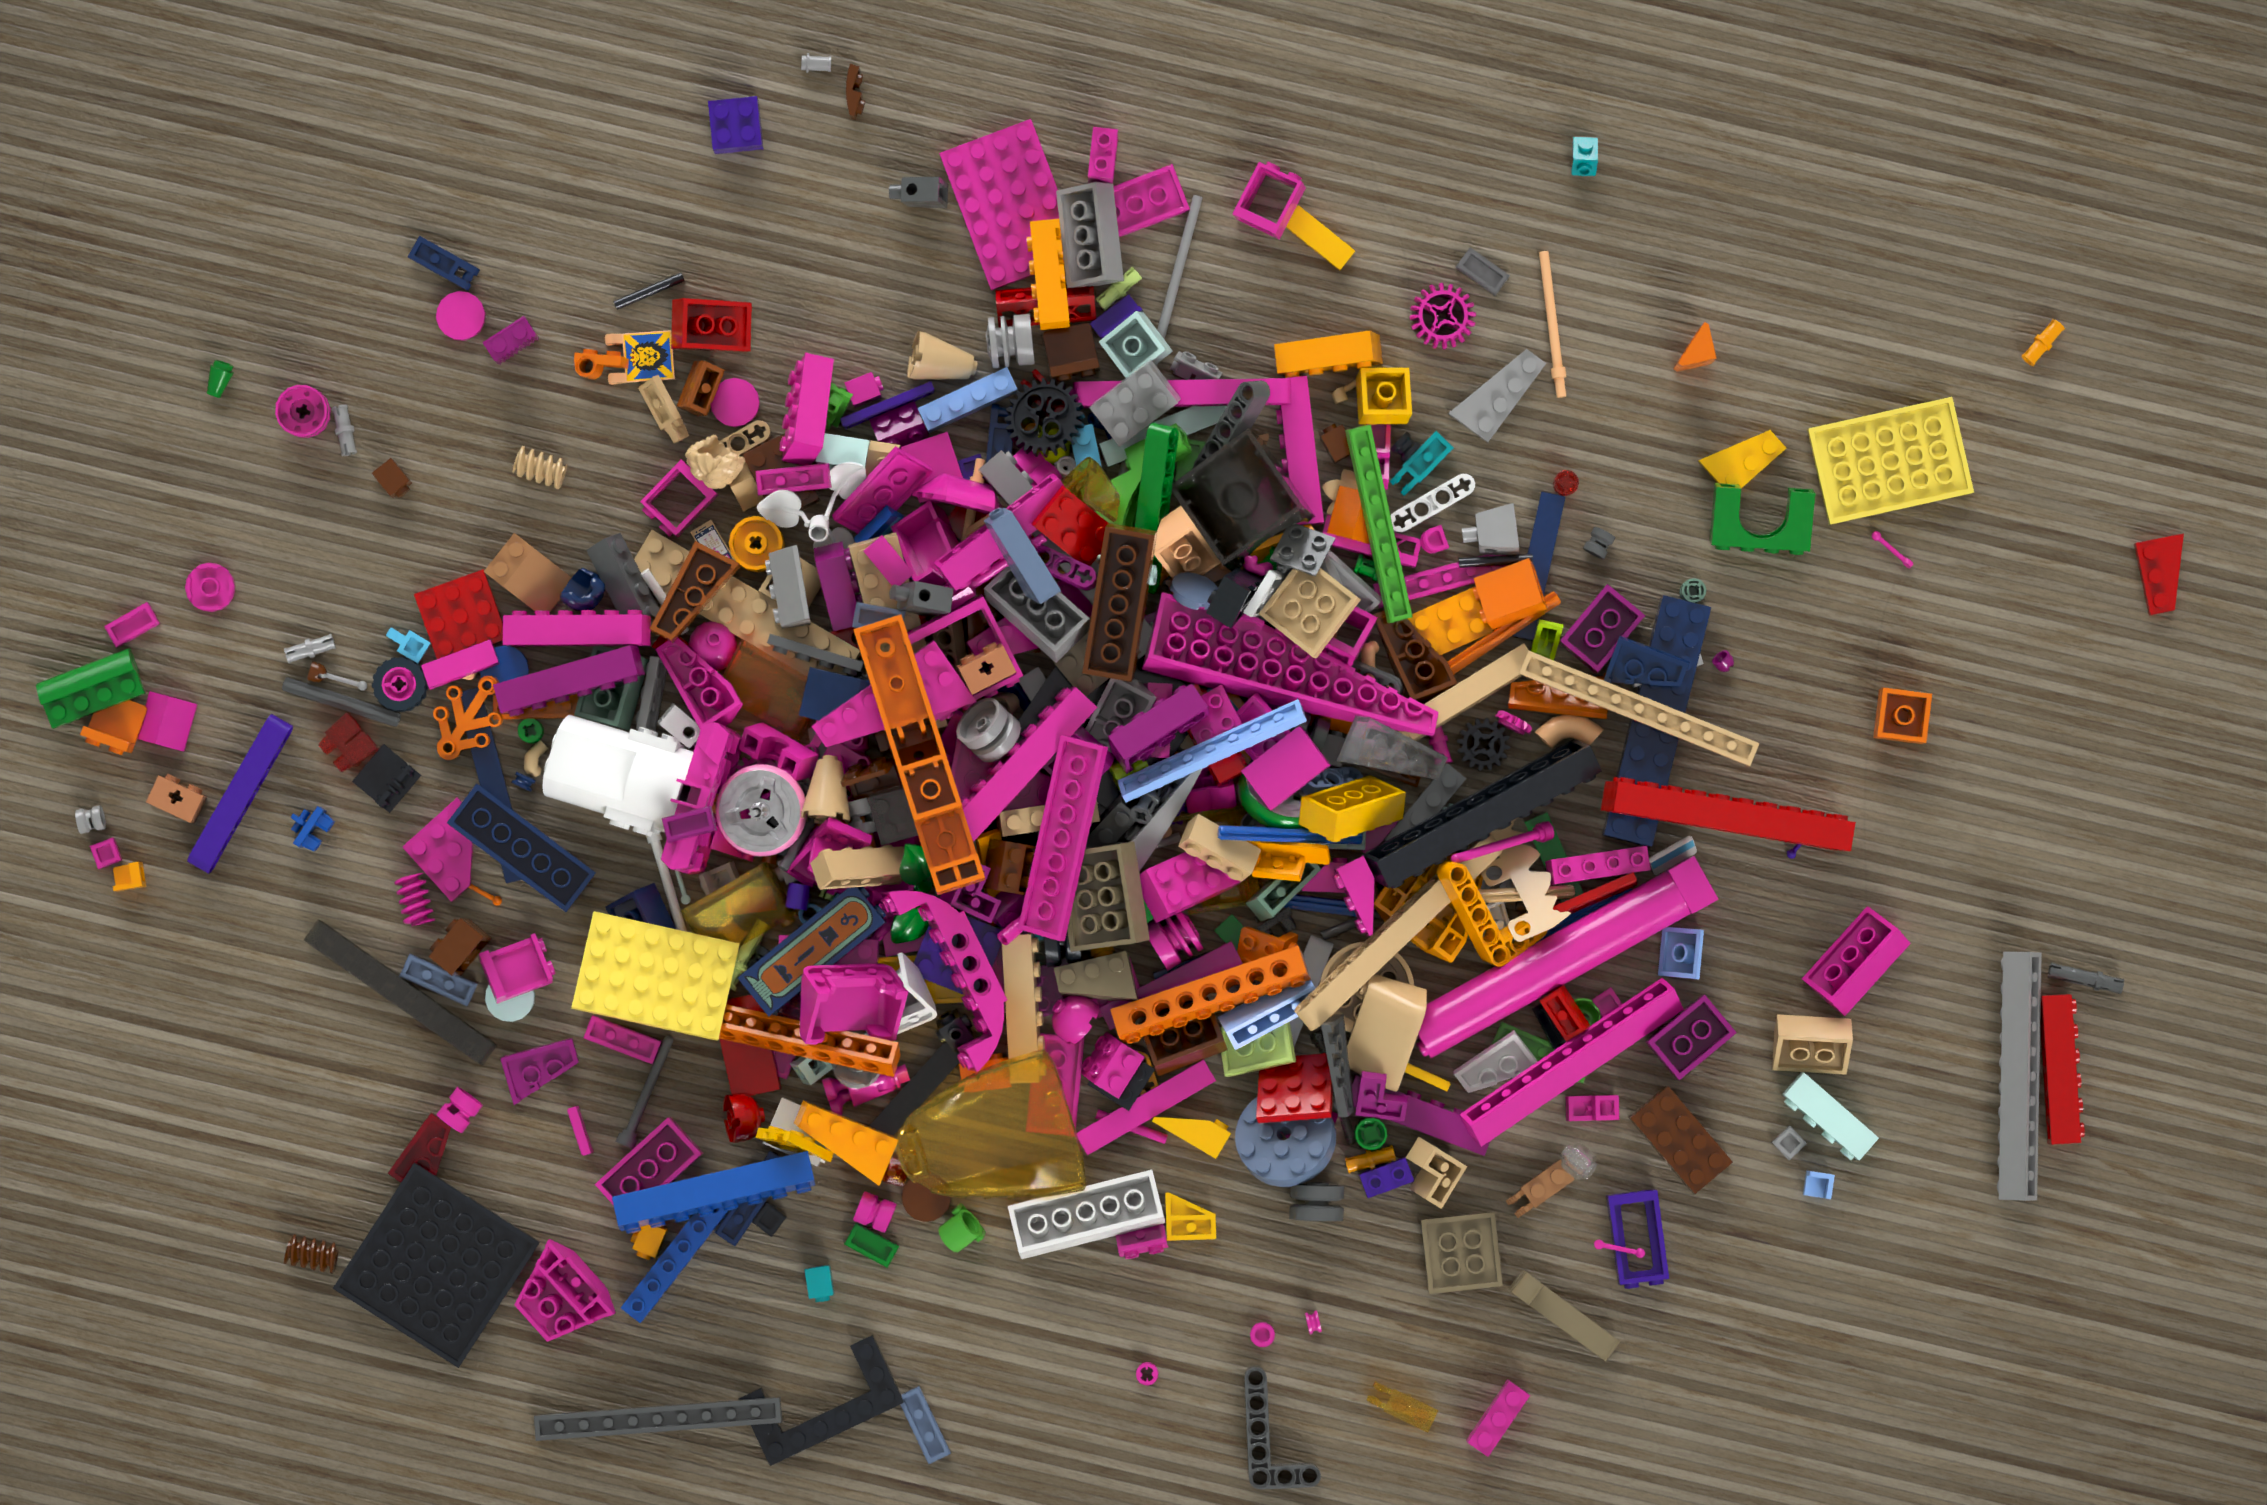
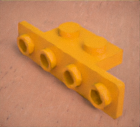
M1247 841L1261 849L1252 877L1300 882L1306 863L1329 865L1331 861L1327 845L1299 842Z

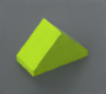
M1539 619L1530 651L1554 661L1563 624Z

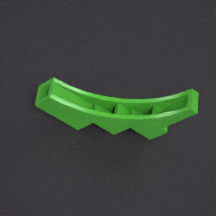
M1175 423L1171 427L1177 428L1179 432L1176 463L1191 454L1192 449L1186 432ZM1146 438L1124 449L1127 456L1125 464L1129 471L1106 482L1108 489L1106 496L1110 505L1096 511V513L1108 523L1134 527Z

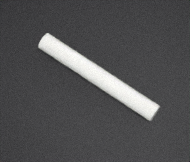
M646 569L641 573V576L662 606L667 595L650 570ZM687 627L682 634L686 633L689 628Z

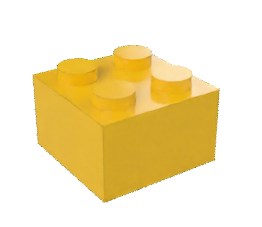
M1360 368L1356 376L1358 424H1407L1412 416L1409 368Z

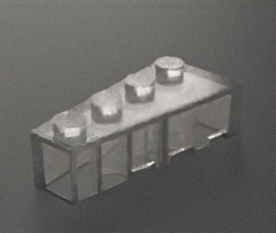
M1356 715L1337 761L1439 780L1448 757L1370 717Z

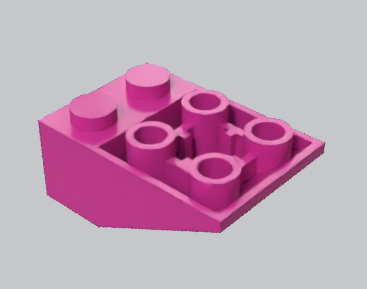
M1364 856L1335 869L1336 875L1333 876V879L1338 889L1343 888L1347 895L1343 899L1349 912L1354 910L1358 918L1354 921L1360 934L1365 933L1368 937L1373 935L1374 876Z

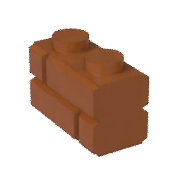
M694 361L676 407L696 416H707L711 407L710 403L714 400L725 370L706 361Z

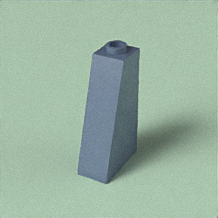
M997 508L990 512L989 517L984 520V523L1025 596L1042 604L1061 592L1012 511L1006 508Z

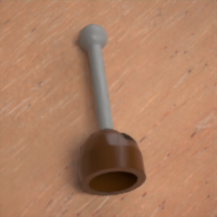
M312 661L307 680L321 682L325 678L356 686L362 691L366 690L367 683L365 681L357 682L329 674L324 665Z

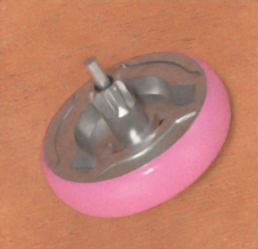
M751 765L735 772L722 786L716 802L717 823L726 840L739 851L753 856L775 855L789 848L801 835L807 819V813L805 814V819L801 818V811L806 797L799 783L786 771L771 765ZM764 788L771 790L770 800L761 798ZM749 808L750 813L748 815H751V818L741 819L740 811ZM772 816L779 823L775 829L767 824V821Z

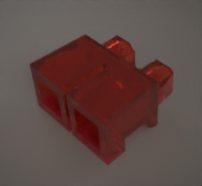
M347 712L325 732L326 736L318 744L326 755L336 748L341 751L342 755L333 763L342 773L352 766L358 767L365 759L379 750V747L369 735L363 732L364 729Z

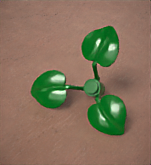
M905 844L899 869L900 877L905 883L914 885L913 891L928 893L932 886H934V883L930 878L931 874L922 846ZM920 905L901 915L894 916L890 932L893 943L899 944L914 941L924 935L929 923L922 920L918 912Z

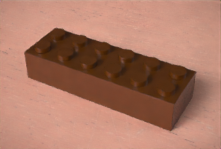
M1112 523L1106 525L1083 674L1129 682L1134 679L1158 531Z

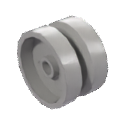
M985 698L973 704L963 714L958 723L956 733L958 739L983 762H993L1007 754L1015 745L1020 735L1021 726L1020 722L1006 711L997 700Z

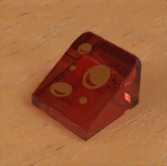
M891 1157L882 1181L904 1187L911 1163Z

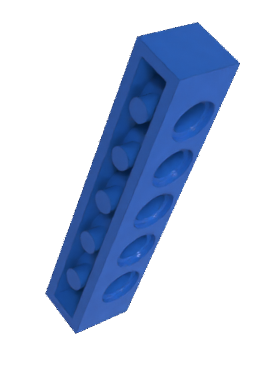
M722 1207L714 1209V1214L700 1217L698 1213L693 1214L621 1306V1309L639 1323L643 1322L728 1211H724Z

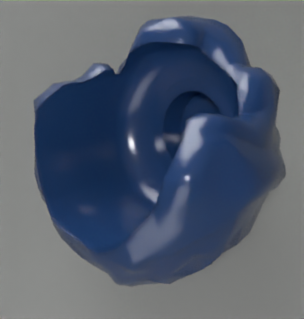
M581 568L573 575L561 592V601L568 608L575 611L592 610L604 596L605 583L596 573L586 568Z

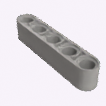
M1310 935L1303 956L1310 979L1316 988L1334 943ZM1299 1017L1290 1021L1293 1046H1295L1303 1026V1021Z

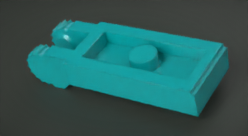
M1435 431L1402 465L1403 468L1389 482L1392 485L1397 484L1402 479V476L1408 472L1414 479L1402 488L1401 493L1405 496L1454 447Z

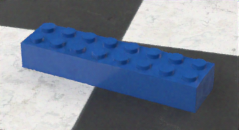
M808 1151L613 1196L612 1201L618 1227L621 1231H626V1234L641 1231L640 1227L650 1225L651 1228L664 1226L665 1221L674 1219L675 1222L689 1220V1215L698 1213L700 1217L714 1214V1209L722 1207L724 1211L739 1208V1203L748 1202V1205L763 1202L762 1198L772 1196V1199L784 1198L787 1196L786 1192L796 1190L797 1194L809 1192L811 1187L816 1185Z

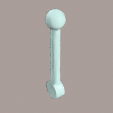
M675 870L682 894L681 902L685 905L689 904L691 898L686 893L681 873Z

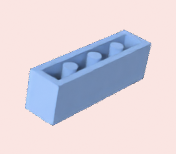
M1006 367L918 408V411L928 432L931 433L1016 394L1015 391H1018Z
M1309 980L1303 986L1297 988L1288 987L1282 989V992L1277 995L1269 996L1267 994L1258 997V1000L1253 1003H1243L1219 1016L1218 1019L1234 1049L1237 1050L1297 1018L1298 1015L1294 1012L1295 1008L1315 989V986Z

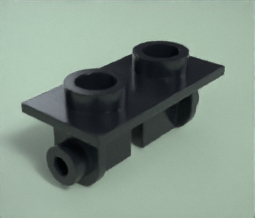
M1542 1004L1532 1008L1552 1048L1556 1050L1566 1043Z

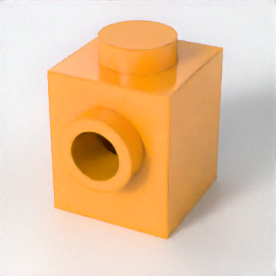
M650 1225L641 1227V1231L633 1233L630 1242L634 1243L632 1249L637 1251L636 1255L650 1260L651 1257L656 1258L668 1229L662 1226L651 1228Z

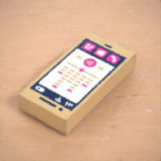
M712 520L690 532L698 543L736 561Z

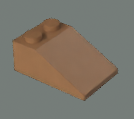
M515 533L484 570L487 575L534 611L551 612L561 600L560 594L572 578Z

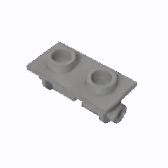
M1179 351L1174 358L1176 361H1173L1170 370L1174 371L1173 374L1186 380L1190 379L1192 373L1196 375L1195 380L1219 379L1223 374L1218 371L1219 368L1214 364L1208 362L1204 364L1196 360V356L1189 352L1182 353Z

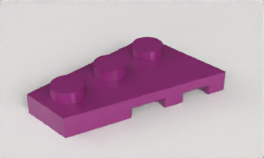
M573 1037L500 1058L514 1105L579 1063Z

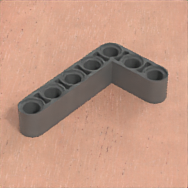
M1262 380L1243 382L1238 386L1193 465L1195 477L1229 512L1251 510L1256 503L1254 492L1229 465L1269 399V385Z
M1260 1366L1249 1367L1244 1375L1248 1477L1250 1484L1256 1489L1307 1488L1316 1486L1321 1479V1473L1319 1468L1313 1463L1271 1464L1267 1376ZM1259 1371L1262 1374L1263 1378L1259 1384L1250 1383L1248 1377L1251 1372ZM1254 1396H1260L1264 1400L1263 1406L1259 1409H1253L1249 1404ZM1255 1421H1261L1265 1425L1264 1431L1260 1434H1255L1250 1429ZM1254 1447H1264L1266 1450L1265 1456L1260 1459L1253 1457L1252 1450ZM1309 1468L1316 1471V1478L1310 1482L1302 1477L1303 1472ZM1281 1470H1288L1291 1472L1292 1477L1290 1481L1284 1483L1278 1480V1473ZM1255 1472H1265L1267 1474L1266 1481L1261 1484L1254 1482L1253 1475Z

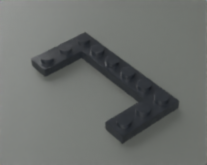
M874 1335L850 1345L871 1391L782 1432L779 1423L751 1425L770 1466L905 1402ZM761 1387L740 1397L739 1400L766 1398Z

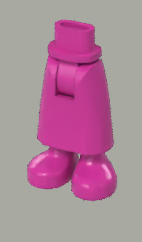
M905 1064L897 1067L894 1077L880 1074L874 1083L860 1089L849 1088L841 1084L838 1079H822L831 1111L842 1115L843 1105L848 1101H852L853 1106L856 1107L895 1090L896 1084L898 1088H901L900 1084L910 1081Z

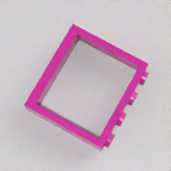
M982 594L963 603L950 613L939 615L907 632L910 643L913 644L981 609L998 644L1002 643L1016 673L973 694L972 696L975 700L983 696L984 698H990L998 693L997 689L1005 685L1007 688L1012 687L1020 682L1019 678L1023 676ZM975 703L935 714V721L938 719L940 721L949 719L954 716V711L960 708L967 710Z

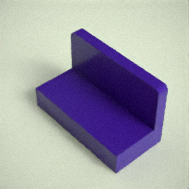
M1127 295L1092 321L1090 325L1100 339H1103L1134 312H1143V310L1130 295Z

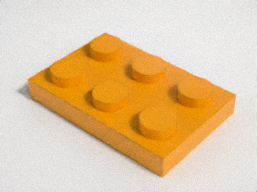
M1472 588L1413 613V617L1407 618L1415 626L1416 631L1431 643V647L1440 656L1492 632L1489 624H1484L1479 612L1482 606L1479 601H1476Z

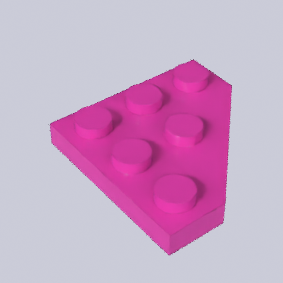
M458 797L403 846V849L451 902L471 885L473 842L447 824L448 820L462 803Z

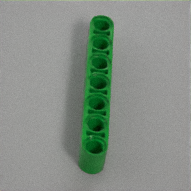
M1151 423L1148 427L1135 528L1157 531L1161 519L1169 514L1179 436L1178 429L1158 423ZM1155 555L1153 565L1157 567V581L1155 585H1149L1148 593L1151 594L1158 590L1162 564Z

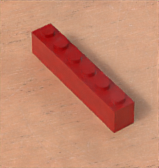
M2072 994L2041 996L2040 1036L2047 1144L2051 1145L2081 1143V1137L2085 1136L2084 1123H2080L2079 1114L2083 1112L2082 1098H2078V1088H2081L2082 1084L2081 1074L2077 1073L2076 1063H2080L2079 1049L2075 1048V1039L2078 1038V1026L2073 1021V1014L2077 1012L2076 1000L2072 999Z

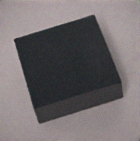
M767 1202L752 1223L772 1237L787 1217Z

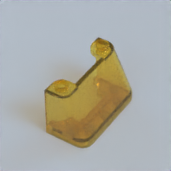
M767 862L680 911L694 934L739 943V947L775 926L781 924L782 928L792 924L795 922L794 916L798 915L794 908L785 907L787 894Z

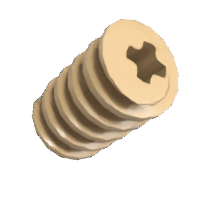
M522 446L516 456L512 472L514 473L517 469V476L520 478L526 473L527 480H532L535 476L536 482L539 484L545 478L546 486H550L554 481L555 488L559 489L563 483L568 464L563 466L562 458L553 463V455L544 460V452L535 457L534 449H531L527 455L525 454V446Z

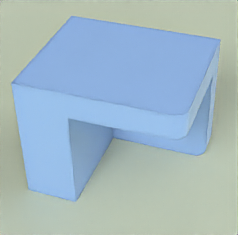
M1806 1170L1803 1195L1831 1199L1835 1175Z

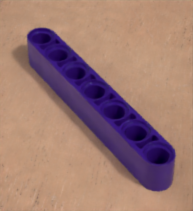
M273 714L267 718L187 859L188 863L208 874L212 872L293 730V725Z

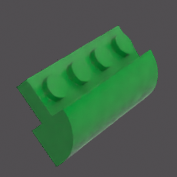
M131 648L36 684L39 701L45 709L52 729L146 694Z

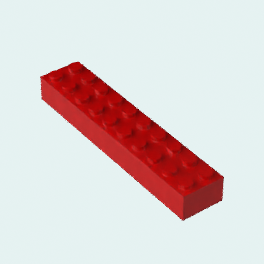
M1614 777L1613 781H1605L1600 811L1836 851H1851L1856 822L1848 821V816L1826 814V817H1824L1825 812L1802 810L1801 813V808L1779 805V809H1777L1778 804L1756 801L1755 805H1753L1754 800L1732 797V801H1730V796L1708 793V797H1706L1707 792L1685 789L1683 793L1682 787L1661 785V789H1659L1658 783L1637 781L1636 785L1635 779Z

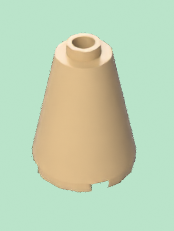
M917 332L912 344V357L909 356L907 376L913 380L969 379L970 375H975L977 361H974L973 355L926 332Z
M824 755L823 759L817 760L801 811V818L805 819V814L807 813L806 822H808V817L815 818L814 823L822 824L828 817L841 822L844 820L847 824L850 822L846 786L842 787L841 780L844 776L843 765L841 761L837 760V756Z

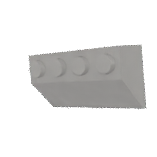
M1093 182L1057 190L1067 288L1099 286L1124 281L1113 184Z

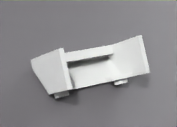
M902 952L898 954L900 968L896 973L902 980L904 988L909 992L897 1034L929 1022L937 1016L935 1003L920 969ZM866 1030L849 1031L870 1036Z

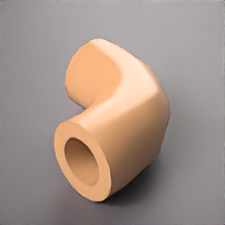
M1560 715L1549 719L1534 733L1547 746L1553 749L1560 741L1567 738L1577 739L1580 742L1591 745L1604 729L1587 717Z

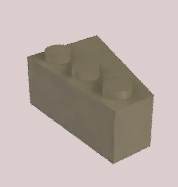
M1127 951L1054 968L1058 990L1063 997L1083 996L1090 999L1130 1002L1139 1000Z

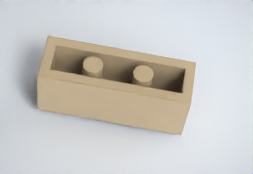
M1197 814L1188 821L1178 847L1184 849L1187 854L1205 861L1210 867L1223 871L1233 880L1242 882L1253 873L1261 849L1247 841L1220 840L1217 835L1219 825Z

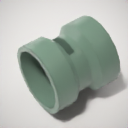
M1696 578L1688 579L1680 587V598L1685 601L1698 603L1706 595L1705 584Z

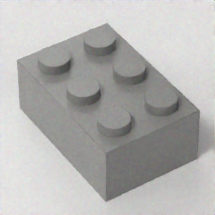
M1150 359L1096 400L1089 408L1120 447L1176 405L1181 398Z

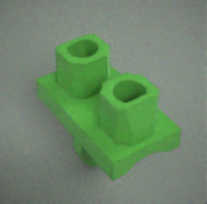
M832 382L825 429H830L832 425L835 427L840 425V418H843L853 396L852 393L846 392L844 388L839 389Z

